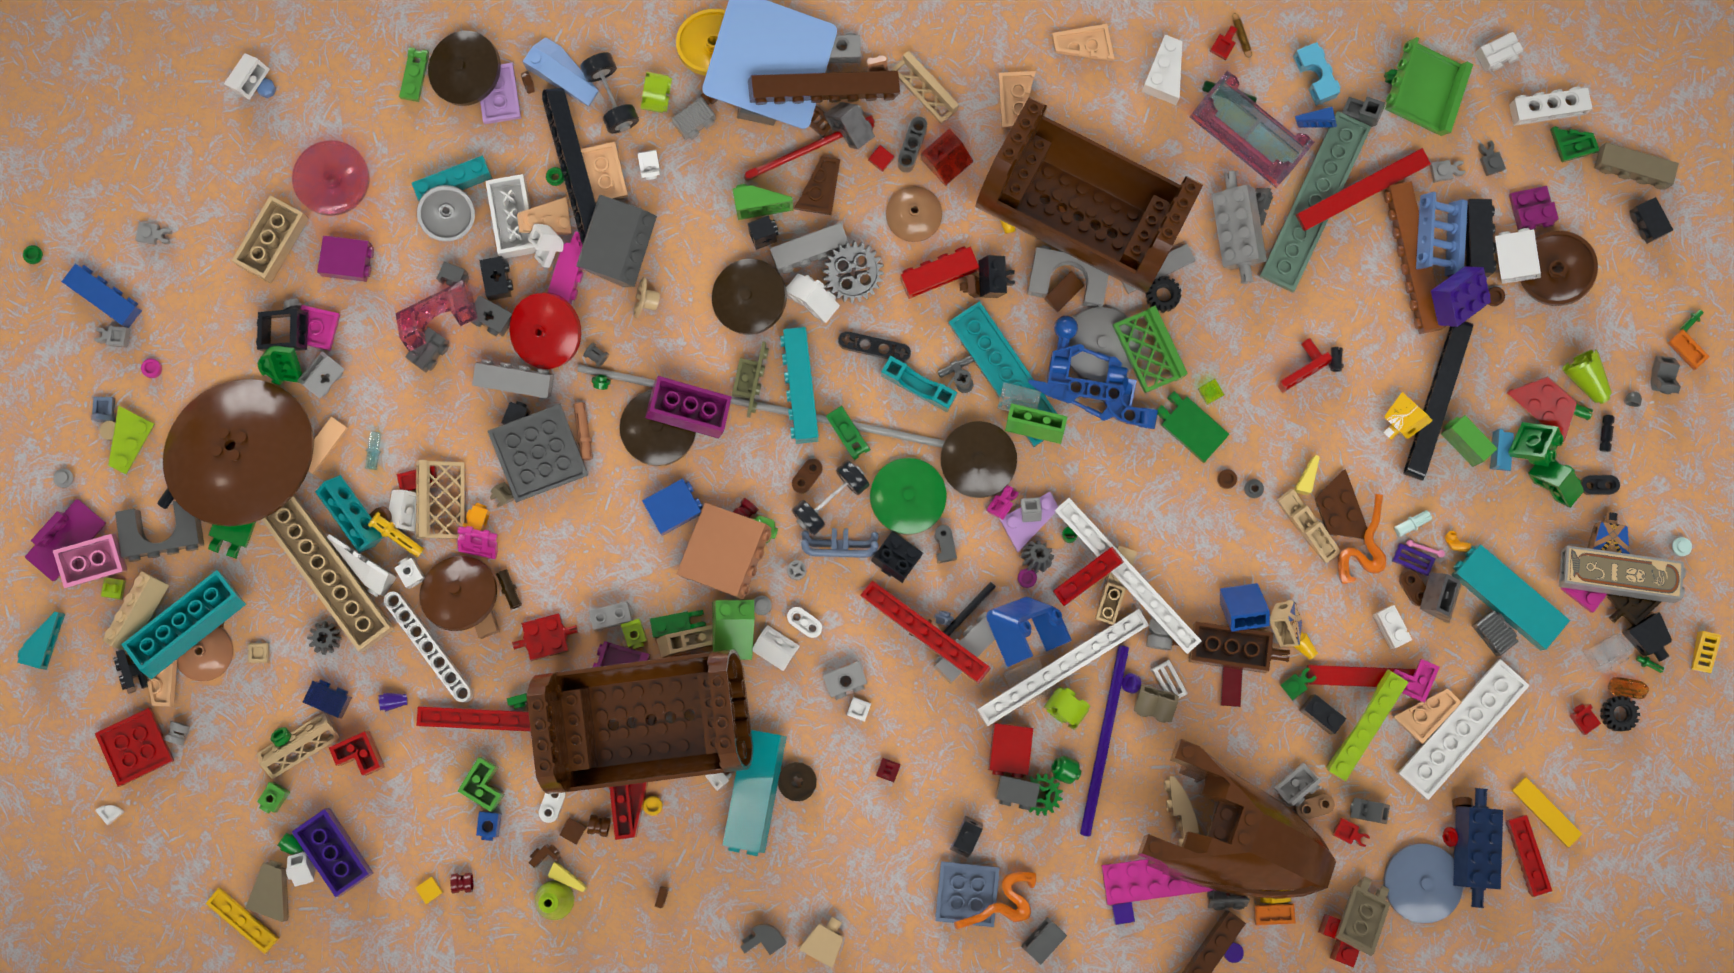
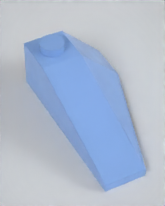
M546 37L532 46L523 60V64L528 71L557 88H563L565 93L588 107L599 92L592 82L586 81L582 70L565 50Z

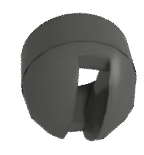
M1631 392L1626 396V405L1632 407L1641 406L1642 397L1640 393Z

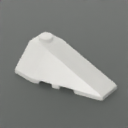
M329 534L327 536L328 540L361 582L369 588L367 591L376 597L378 595L385 596L397 577Z

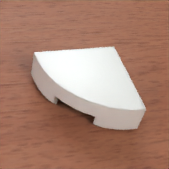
M114 805L101 806L95 810L107 825H110L125 812L120 807Z

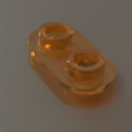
M1613 677L1608 684V689L1616 696L1644 699L1649 692V687L1644 682L1634 679Z

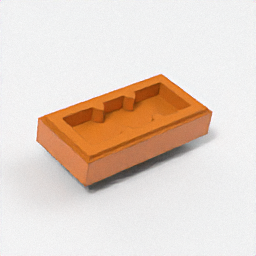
M1683 329L1668 342L1693 370H1696L1710 357Z
M1294 903L1254 905L1255 925L1296 924Z

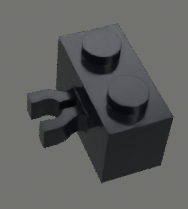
M987 255L978 260L980 297L999 298L1007 294V286L1015 285V280L1011 281L1006 276L1015 274V270L1006 271L1005 256Z

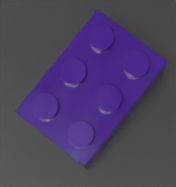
M1463 267L1431 290L1438 325L1458 327L1491 303L1484 267Z

